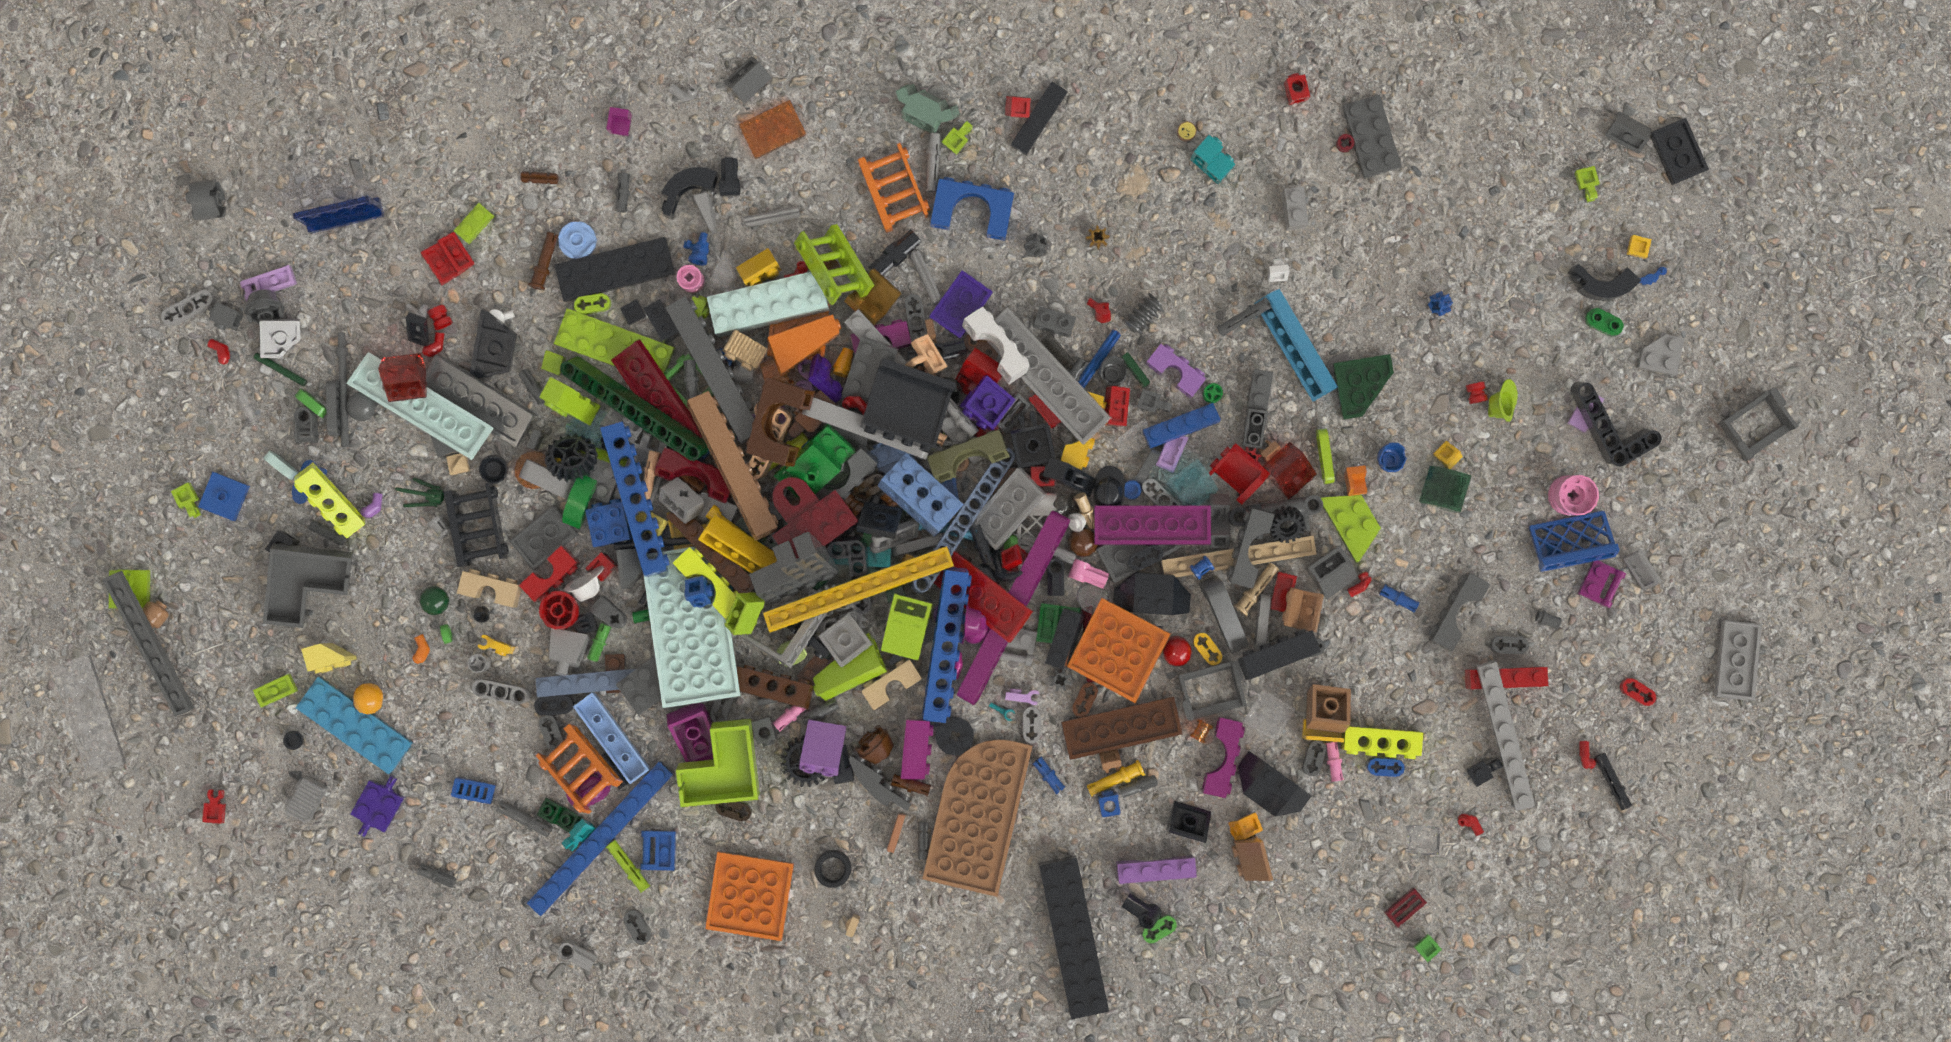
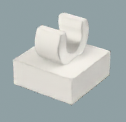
M1281 258L1273 259L1274 264L1269 266L1268 282L1287 281L1289 266L1282 265Z

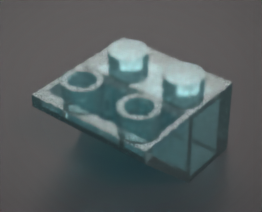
M1196 459L1165 482L1182 506H1199L1210 497V494H1215L1219 491L1199 459Z

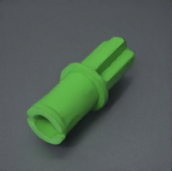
M602 623L599 624L596 636L592 639L593 644L587 656L589 660L595 662L599 660L604 645H607L605 642L612 628Z

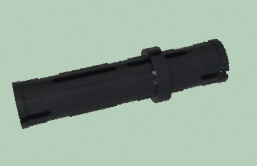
M1602 753L1595 756L1594 759L1611 789L1610 794L1614 795L1620 810L1630 808L1632 803L1624 791L1626 788L1624 785H1621L1607 754Z

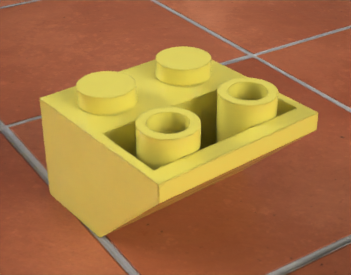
M321 643L301 649L307 671H315V674L332 671L333 667H346L352 665L351 661L357 660L356 655L333 643Z

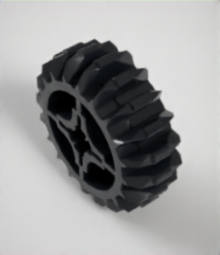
M567 433L566 437L560 436L558 441L553 439V445H548V450L545 451V464L553 477L557 476L559 481L564 478L566 482L570 479L575 482L576 478L583 480V475L589 476L590 471H594V465H597L598 454L595 445L591 443L589 438L585 439L583 435L578 437L576 433L570 436ZM581 451L586 453L585 458L581 456ZM558 458L562 461L561 465L557 463Z
M802 735L801 742L795 737V745L791 741L787 743L791 749H783L788 754L781 755L780 758L785 759L786 762H782L780 765L787 766V769L782 772L783 774L790 773L787 780H790L792 777L795 778L793 781L794 785L800 780V787L804 786L805 781L808 787H811L812 780L815 785H818L819 780L817 778L819 777L824 781L825 776L822 773L816 774L814 772L809 773L810 777H805L795 772L800 766L798 764H800L805 735ZM797 748L800 758L798 762L792 765L791 757Z

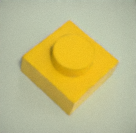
M1632 235L1627 255L1646 259L1652 239Z

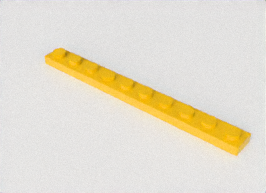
M947 546L764 612L763 615L768 631L773 632L953 567L954 564Z

